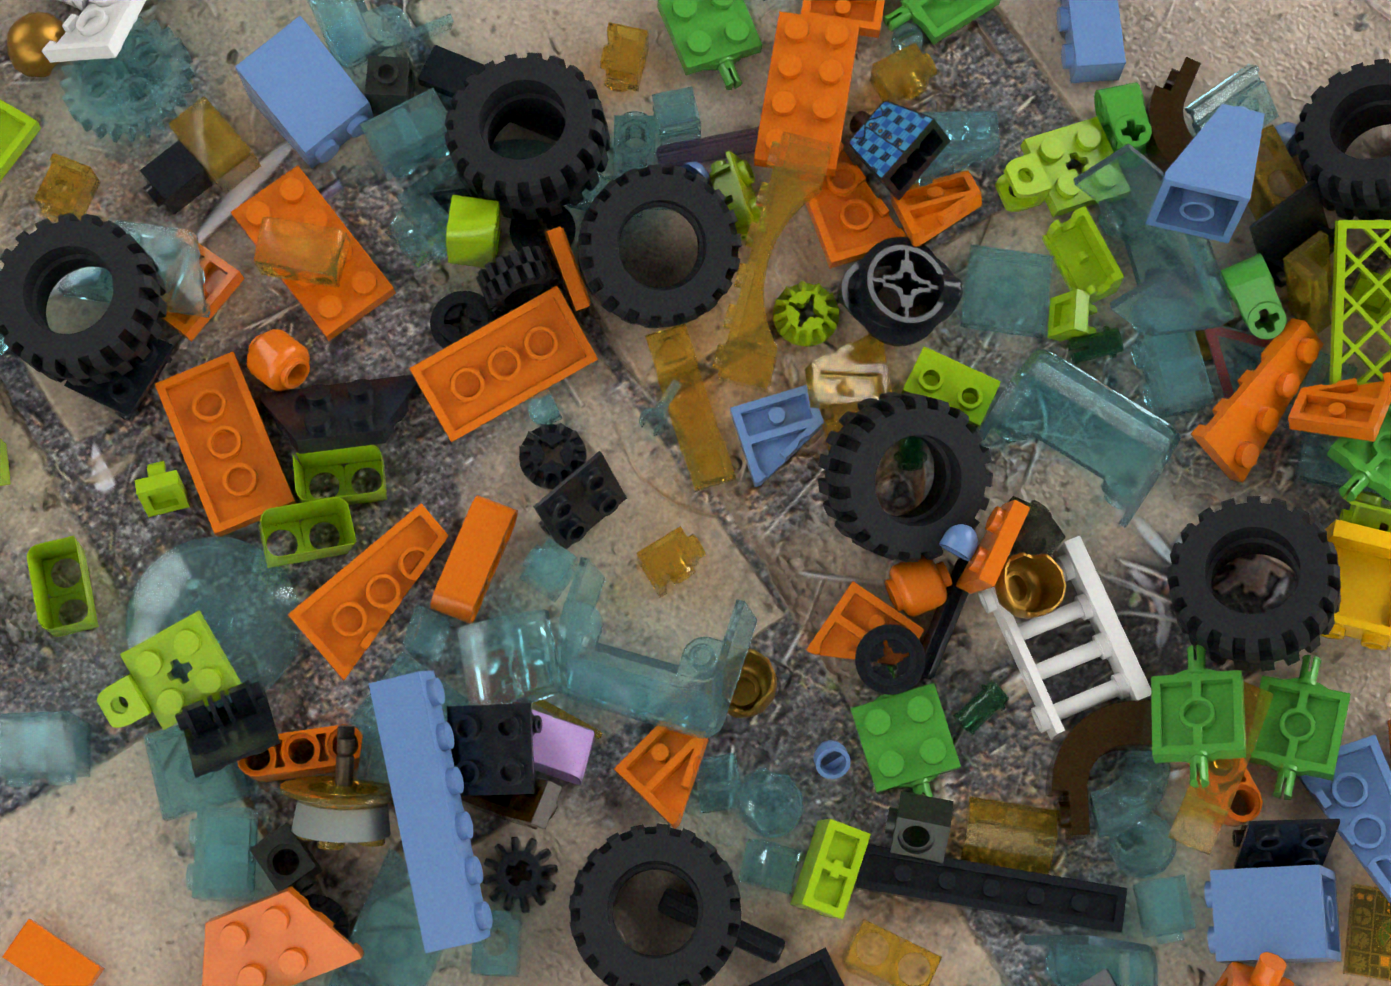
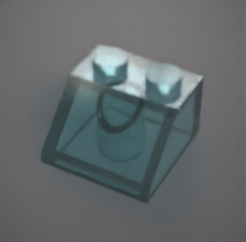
M70 711L0 714V779L5 780V786L29 787L32 786V779L49 778V784L74 785L76 784V777H90L92 725Z

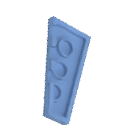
M1372 735L1340 746L1333 781L1308 775L1297 777L1328 819L1340 818L1337 832L1391 904V770L1376 735Z

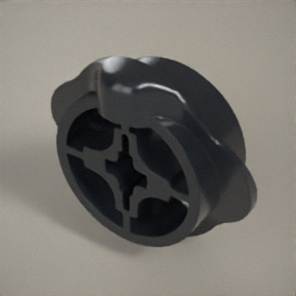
M894 237L876 244L862 259L848 268L839 284L837 297L839 303L865 327L871 336L884 344L899 347L912 345L923 340L937 325L945 321L955 311L961 300L963 283L926 245L922 244L918 247H913L908 237ZM891 266V272L888 275H883L881 278L873 277L876 268ZM919 304L926 305L924 315L909 317V311L913 307L916 308Z

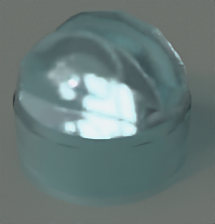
M910 23L899 26L892 34V52L900 59L910 60L916 58L921 53L924 43L921 30L916 25ZM908 35H913V36L908 37L907 39L903 40V41L900 42V43H899V41H898V39H901V38L906 37V36H908Z
M548 389L537 393L530 400L528 414L536 424L551 425L562 419L560 411Z

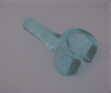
M673 379L655 407L645 409L639 417L641 428L649 417L656 416L660 419L659 425L653 431V436L661 435L666 428L664 415L682 386L679 381Z

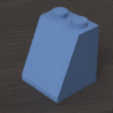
M301 16L297 17L235 66L250 101L311 169L320 162L325 163L331 160L337 154L342 144L351 137L356 138L362 135L370 127L371 121L375 119L367 98Z
M1222 104L1165 172L1147 215L1146 225L1229 243L1251 197L1265 113L1252 111L1243 106Z
M1321 865L1210 870L1211 881L1205 882L1204 894L1207 907L1213 908L1214 926L1208 927L1207 939L1210 953L1216 954V962L1232 963L1237 961L1240 963H1257L1261 953L1264 952L1276 954L1286 963L1342 962L1336 875L1334 871Z

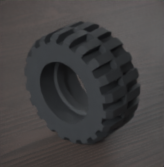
M528 52L526 58H518L516 53L504 56L505 61L495 64L492 60L482 66V73L478 76L472 73L463 82L466 89L455 92L451 100L453 110H449L446 113V146L460 181L463 182L466 191L471 197L499 201L502 215L506 218L517 219L519 214H525L527 220H538L541 213L550 212L551 216L563 213L562 206L568 203L576 206L584 200L582 192L585 189L593 191L600 181L597 172L602 173L605 171L609 160L607 151L610 149V136L597 90L591 81L585 80L581 70L574 65H569L566 68L564 59L555 56H549L548 60H544L541 53ZM530 114H544L552 116L565 124L564 131L554 146L536 157L509 159L492 151V145L498 133L508 123L519 117Z
M1389 59L1374 60L1372 65L1364 66L1362 62L1351 66V71L1343 75L1341 72H1338L1328 79L1329 84L1325 88L1320 86L1310 96L1312 104L1306 103L1303 106L1299 115L1301 122L1295 128V140L1297 143L1295 148L1307 183L1312 179L1316 180L1323 207L1328 211L1335 210L1338 217L1346 220H1353L1354 217H1358L1359 220H1391V154L1377 159H1358L1345 154L1350 144L1364 132L1378 126L1391 124V63H1389Z
M661 164L648 165L645 168H634L624 172L623 175L609 182L594 198L581 222L582 225L577 244L579 249L578 262L589 291L592 295L596 296L601 302V306L609 313L612 312L617 315L622 321L641 325L644 328L673 327L693 321L704 313L709 312L718 304L717 302L720 298L727 294L733 284L731 281L734 273L738 271L741 260L738 258L739 247L742 246L741 233L737 234L735 222L738 220L734 210H729L724 202L726 197L719 189L715 191L707 184L708 179L700 174L693 175L688 173L686 168L675 165L672 167H661ZM649 208H667L679 213L691 224L697 237L698 255L695 265L683 280L671 286L652 287L642 284L628 273L620 257L619 241L623 228L635 214Z
M73 213L60 214L58 216L59 222L52 223L46 218L35 223L37 230L30 235L25 230L15 238L19 244L13 251L6 248L0 257V260L4 263L0 271V334L5 337L3 342L12 352L36 371L42 372L48 378L60 383L67 380L72 385L86 386L88 379L91 378L97 384L111 381L110 373L114 371L119 372L123 376L133 369L130 364L137 356L142 360L145 359L151 352L146 346L151 338L158 340L163 330L157 323L158 317H166L167 303L160 297L166 293L164 280L157 274L159 268L130 234H127L119 225L110 220L103 222L96 215L84 214L80 221ZM85 267H100L109 271L113 279V295L107 311L100 320L91 327L77 333L59 334L52 331L47 323L46 308L49 296L56 284L67 274Z
M887 392L881 393L879 400L867 398L859 402L857 406L859 412L847 411L839 419V422L843 425L839 432L830 431L825 441L831 444L828 455H820L818 467L826 470L825 478L818 479L820 493L828 495V500L823 503L827 515L836 519L834 526L842 535L851 538L852 543L891 560L897 558L904 562H918L921 559V555H924L929 560L942 556L943 550L939 543L945 532L950 527L958 524L968 525L975 530L980 523L975 519L979 509L984 511L987 509L990 499L984 497L986 486L992 487L993 473L987 472L985 464L992 461L989 448L979 446L978 444L983 440L984 436L977 426L967 424L969 416L960 409L949 407V403L936 398L904 392L903 394ZM909 436L919 437L927 444L933 457L934 478L932 486L925 499L916 508L903 515H890L883 510L876 495L875 476L879 462L885 452L899 440Z
M1247 496V503L1235 504V500L1232 498L1221 502V510L1213 512L1211 508H1207L1198 514L1200 523L1197 526L1193 523H1188L1182 530L1181 538L1183 543L1178 542L1174 544L1170 554L1172 565L1167 568L1169 594L1173 611L1182 633L1189 635L1190 643L1196 649V645H1201L1208 650L1210 660L1220 665H1224L1227 659L1234 661L1235 670L1249 671L1250 664H1261V671L1263 672L1275 670L1274 662L1284 659L1287 666L1300 661L1299 652L1305 649L1307 652L1312 653L1321 645L1320 635H1329L1335 624L1334 613L1339 612L1341 581L1338 554L1334 544L1327 541V531L1319 522L1310 524L1309 513L1305 510L1295 507L1291 512L1287 510L1286 501L1272 498L1270 504L1261 503L1260 496ZM1260 554L1277 558L1295 572L1297 586L1291 597L1279 607L1264 613L1246 614L1231 610L1222 605L1214 597L1212 591V583L1218 572L1232 560L1246 555Z
M657 823V826L644 827V824L630 827V831L620 835L617 832L606 839L607 842L599 849L595 848L589 854L585 866L582 870L579 869L576 875L573 894L570 895L569 910L571 922L569 923L571 933L584 962L608 986L706 985L715 977L731 956L741 925L740 892L738 884L736 885L732 875L733 871L727 861L720 857L717 849L712 844L696 837V833L685 828L683 830L671 828L670 824ZM663 870L677 875L689 885L697 900L698 920L693 934L683 946L668 954L647 955L632 949L621 939L614 924L613 908L618 892L630 878L644 871Z

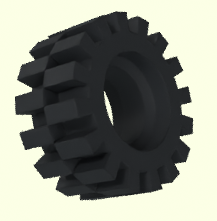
M529 246L522 247L519 252H516L515 249L509 251V255L505 257L500 255L495 258L496 262L487 263L485 265L486 269H480L478 272L479 276H476L489 309L496 313L499 311L505 313L511 308L515 309L559 284L558 276L546 249L539 246H533L531 249Z

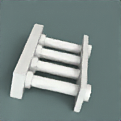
M1080 536L1065 541L1058 550L1060 556L1056 558V563L1063 570L1065 581L1071 580L1077 592L1074 602L1059 607L1049 614L1032 618L1017 625L1014 616L999 604L995 587L978 591L985 611L987 613L993 612L1034 702L1035 707L1031 708V713L1035 724L1041 733L1047 731L1050 740L1058 738L1065 731L1061 723L1062 719L1116 697H1119L1121 700L1126 699V701H1141L1151 697L1150 685ZM1081 617L1083 620L1089 619L1096 634L1092 636L1093 641L1037 664L1034 663L1025 640ZM1098 657L1102 660H1108L1114 673L1111 675L1110 681L1055 704L1052 703L1042 680Z

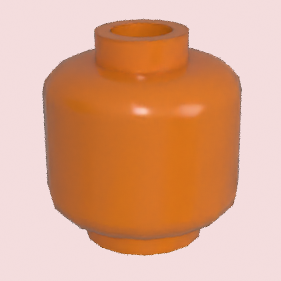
M272 329L260 334L249 345L247 354L249 372L274 391H285L299 387L310 372L308 349L281 329Z
M921 555V559L918 562L902 561L894 564L889 571V579L885 580L884 583L895 610L898 612L903 610L907 615L916 617L945 604L947 600L946 587L952 585V580L942 561L935 564L933 559L929 560L924 555Z

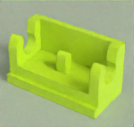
M1086 206L1076 209L1072 213L1071 218L1062 224L1059 219L1055 220L1049 226L1047 234L1042 236V240L1069 290L1080 289L1089 292V303L1091 304L1116 293L1124 279V275Z
M833 819L818 820L790 905L816 911L824 917L843 920L871 834Z

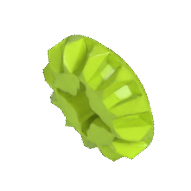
M801 281L791 287L786 286L784 291L775 300L773 321L778 333L785 340L797 346L811 347L825 342L833 335L838 326L840 308L833 293H829L820 283L810 284ZM812 300L813 313L818 315V317H809L802 327H799L800 313L794 309L797 307L803 309Z

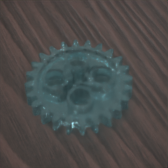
M138 16L137 21L133 24L116 59L110 61L112 58L72 61L73 65L62 66L61 70L67 77V79L60 81V86L65 92L62 99L69 108L68 111L75 121H79L86 132L93 130L99 139H102L108 132V135L115 143L118 142L122 133H125L130 142H134L136 132L142 131L148 139L151 138L150 127L156 125L162 131L166 130L163 119L167 116L177 120L179 117L174 110L175 106H188L182 93L194 91L189 79L195 77V73L190 66L193 61L180 37L176 38L169 27L162 30L157 20H153L146 26L141 16ZM156 61L154 64L147 66L150 62ZM108 92L104 97L99 98L102 94ZM148 96L145 100L138 102L141 98Z

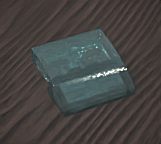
M542 609L516 613L457 629L469 705L512 704L515 702L533 703L563 693L548 610Z

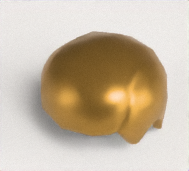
M39 11L35 13L30 12L16 20L11 25L7 34L8 57L14 68L27 77L50 76L52 69L60 62L50 63L43 54L42 49L49 41L57 43L66 32L62 27L64 23L52 14Z
M1021 552L1009 556L994 586L999 604L1013 616L1025 619H1032L1053 612L1063 602L1066 591L1063 570L1051 556L1045 553L1033 555Z
M748 649L745 653L728 654L721 661L720 666L712 674L710 690L719 709L735 718H748L761 714L773 702L777 687V677L767 657L754 649Z

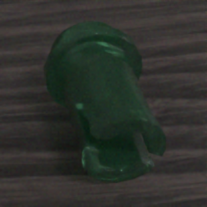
M1108 325L1103 326V331L1074 339H1067L1068 351L1086 348V350L1070 355L1073 365L1108 355L1113 359L1116 358L1117 353L1124 350L1119 329L1117 327L1110 329Z
M909 436L898 441V451L894 453L893 458L898 462L897 467L899 469L916 471L923 468V462L927 461V453L923 452L924 441L921 438Z
M992 680L987 685L980 684V691L961 710L953 715L954 719L959 721V725L971 736L998 709L1001 711L1006 709L1004 704L1009 700V697Z

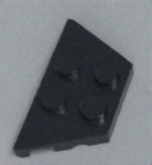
M410 374L371 380L358 379L352 382L331 385L317 384L308 388L259 394V399L263 412L265 414L270 413L275 419L276 427L284 436L289 437L290 443L299 454L386 443L394 432L395 424L402 421L409 411L408 400L413 394L420 395L422 391L413 375Z

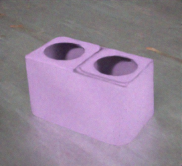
M532 709L534 716L539 715L542 719L541 733H535L533 736L534 770L581 785L595 741L594 731Z

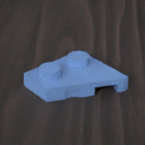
M811 384L730 408L733 424L754 487L761 486L824 425Z

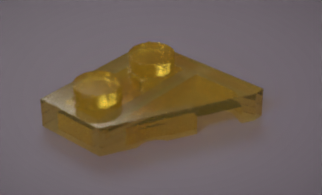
M869 333L853 343L850 342L838 348L834 353L826 354L811 362L805 368L810 408L858 409L859 402L867 398L879 400L881 393L892 392L884 343L878 341Z

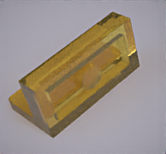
M1323 231L1317 232L1283 258L1289 312L1300 320H1305L1318 334L1331 325L1328 290L1332 287L1328 235Z
M969 796L966 812V834L960 860L1049 875L1058 839L1057 810Z

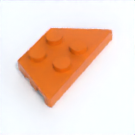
M291 886L213 917L205 923L202 986H293L359 960L365 953L357 942L353 945L333 928L335 923L326 915L312 909L308 900Z

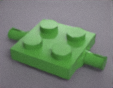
M658 0L657 8L685 75L703 70H719L726 90H732L733 86L734 89L740 87L742 80H740L734 64L742 58L761 53L762 42L744 0Z
M900 0L901 7L885 15L883 20L886 27L889 25L888 29L891 32L912 20L920 26L934 45L998 6L1001 0Z
M1391 403L1375 442L1339 437L1327 453L1328 457L1352 475L1339 488V493L1343 498L1349 492L1346 498L1347 501H1354L1367 486L1391 502Z
M1191 645L1187 648V670L1174 675L1151 676L1152 756L1155 763H1190L1189 784L1192 787L1199 788L1200 772V782L1202 788H1205L1209 785L1208 762L1217 759L1246 758L1244 681L1241 670L1215 671L1207 669L1205 662L1206 649L1201 645H1196V660L1194 645Z
M1304 655L1302 657L1299 678L1283 680L1262 675L1244 761L1267 766L1277 771L1273 796L1280 799L1283 785L1286 783L1283 800L1292 799L1296 776L1308 775L1331 781L1334 779L1351 694L1328 689L1316 682L1322 661L1316 656L1313 658L1311 671H1308L1311 655Z
M889 665L887 666V668L889 669V673L892 672L894 679L895 675L892 669L893 666ZM934 683L907 690L901 694H882L873 702L850 708L877 794L895 788H912L914 794H924L925 796L933 797L929 783L941 774L961 768Z

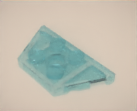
M116 220L114 223L119 225L127 234H130L159 268L157 274L164 280L166 293L160 297L167 303V311L209 318L210 306L205 301L203 284L205 283L204 271L199 264V257L201 255L199 242L194 232L187 229ZM85 267L67 274L59 283L57 290L65 297L110 303L113 295V279L110 272L104 268Z
M389 848L348 940L353 945L357 942L363 948L365 954L359 960L336 968L328 986H428L443 950L425 953L407 864L395 850Z

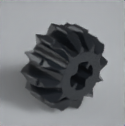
M512 837V852L507 853L501 844H497L494 847L498 855L502 857L500 862L491 858L485 859L484 865L489 869L495 870L496 874L484 876L483 884L488 886L499 884L498 887L491 891L489 898L495 902L507 894L503 904V909L507 912L512 911L516 899H519L521 911L524 914L529 913L530 904L528 898L532 896L537 904L543 907L547 902L539 893V890L543 888L547 891L555 892L557 888L555 883L544 879V876L557 874L558 867L553 864L541 866L551 857L552 853L546 848L534 856L538 843L536 839L530 838L525 850L522 851L519 838ZM522 864H527L529 867L526 870L529 874H532L530 881L522 880L519 886L512 885L515 880L512 876H509L512 869L519 870Z

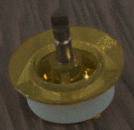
M338 726L336 750L338 755L336 756L335 776L301 777L287 780L280 785V792L283 795L297 800L291 832L297 835V838L300 840L317 841V847L320 849L341 850L345 848V843H358L368 847L385 845V838L391 834L388 803L393 802L389 781L353 776L355 726Z

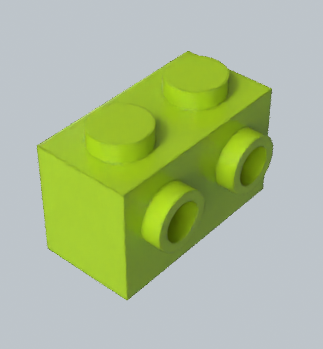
M923 346L901 394L909 392L949 403V407L960 409L969 416L967 424L975 425L980 429L1001 381Z

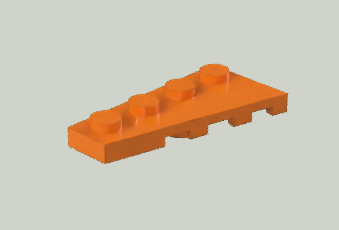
M842 142L836 177L793 171L829 269L862 259L872 247L881 241L894 237H907L902 228L899 229L889 216L890 211L882 199L877 198L868 186L866 177L858 165L855 166L845 153Z
M1292 318L1285 325L1281 334L1276 336L1261 353V363L1255 370L1247 369L1237 380L1240 387L1230 399L1222 398L1212 409L1214 417L1207 425L1199 424L1191 433V436L1230 480L1244 482L1324 345L1305 320Z
M419 504L292 610L288 617L344 681L449 535L423 504Z

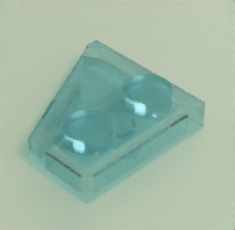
M997 111L920 112L934 118L951 142L919 177V186L931 184L934 176L951 169L953 173L967 168L974 161H983L999 153L1000 136Z

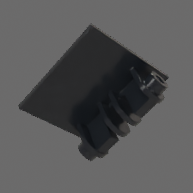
M1314 179L1249 226L1257 254L1261 253L1275 286L1279 288L1285 285L1291 287L1297 279L1305 273L1311 272L1314 269V264L1320 265L1324 261L1323 256L1328 257L1334 252L1335 227L1330 229L1328 226L1317 183Z
M151 338L146 345L151 352L144 360L139 356L130 362L133 369L123 376L119 372L114 371L110 373L111 381L97 384L89 378L86 386L72 385L69 381H66L64 386L114 410L117 416L130 421L132 416H138V409L145 399V394L151 395L153 392L150 389L152 383L159 382V379L156 377H159L167 363H171L172 358L170 354L175 346L161 339L155 340Z
M599 451L533 507L541 519L538 523L548 536H552L563 553L572 544L579 542L605 516L612 514L627 497L603 454Z
M247 680L228 689L233 701L232 703H230L225 691H220V697L224 705L220 708L217 707L212 695L208 696L207 701L211 709L210 712L202 699L188 706H183L182 712L175 714L180 730H184L195 778L209 772L219 771L226 765L251 755L263 753L268 748L281 743L266 692L259 681L251 684Z
M531 703L447 706V722L450 724L454 735V747L451 749L454 766L458 767L461 771L464 782V790L460 795L535 794L533 736L535 733H541L542 719L539 715L534 716Z
M1340 818L1249 821L1248 825H1242L1240 830H1233L1232 833L1233 846L1239 848L1234 862V869L1301 865L1323 866L1340 825Z

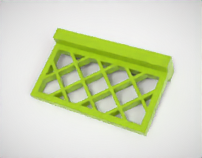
M1335 220L1329 385L1341 381L1342 364L1353 353L1368 367V370L1357 380V385L1374 383L1367 382L1373 375L1380 381H1383V374L1379 369L1391 359V338L1381 326L1391 318V308L1375 322L1360 305L1376 290L1391 303V293L1382 285L1391 277V267L1376 279L1362 262L1378 247L1391 259V249L1384 242L1391 235V220ZM1347 229H1362L1374 241L1357 258L1346 247ZM1372 229L1386 230L1378 236ZM1347 257L1351 264L1345 269ZM1357 268L1372 285L1354 300L1345 291V279ZM1344 300L1350 305L1345 311ZM1356 311L1370 328L1353 343L1343 333V322ZM1376 332L1389 345L1390 349L1373 364L1358 348ZM1344 342L1348 349L1342 354V346Z

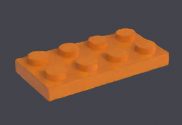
M779 11L754 154V166L836 177L859 38V21Z
M298 165L231 211L235 221L328 341L335 338L396 294L391 283Z
M555 286L413 365L409 370L450 442H453L595 362L598 358L558 286Z
M233 351L155 383L217 538L260 521L263 512L269 508L297 504L237 356Z

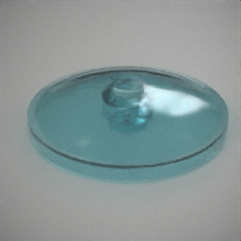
M206 537L191 540L161 555L150 565L136 584L129 600L126 614L128 648L139 644L200 610L241 683L247 680L251 684L259 681L263 690L266 691L282 676L297 649L301 631L288 617V614L300 605L298 596L291 580L280 566L267 568L264 551L258 547L227 537ZM178 659L173 660L174 669L171 671L173 677H180L183 682L189 681L187 673L192 670L191 664L189 662L181 664ZM227 695L230 703H232L233 701L230 695ZM221 699L215 702L218 708L224 706Z

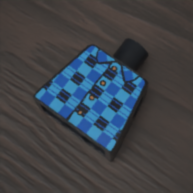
M890 101L882 102L872 115L866 111L857 112L852 117L849 125L850 131L854 133L849 140V147L897 200L903 197L951 142L934 118Z

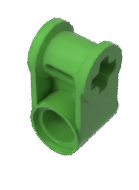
M1134 82L1096 90L1094 93L1096 116L1119 164L1132 166L1139 163L1145 155L1146 144L1149 142L1152 134L1140 85Z
M1261 253L1220 270L1233 302L1237 305L1243 321L1253 335L1260 339H1271L1281 334L1286 325V314L1275 291V283ZM1263 309L1269 312L1267 314L1269 321L1266 323L1259 321V312Z

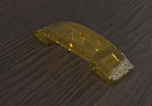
M686 324L645 335L668 416L695 492L736 480L724 439L721 438L698 368V360Z
M1244 682L1246 758L1217 759L1208 762L1209 785L1202 788L1200 772L1199 788L1192 787L1189 784L1167 836L1168 838L1207 855L1211 854L1257 742L1274 695L1273 693Z

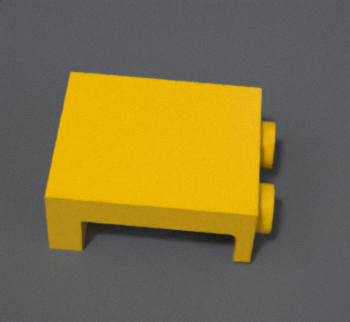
M1336 519L1325 530L1327 531V541L1334 544L1338 554L1341 602L1339 612L1334 613L1335 624L1329 635L1321 634L1320 636L1336 640H1342L1347 636L1361 640L1360 644L1363 647L1373 650H1387V647H1391V532Z

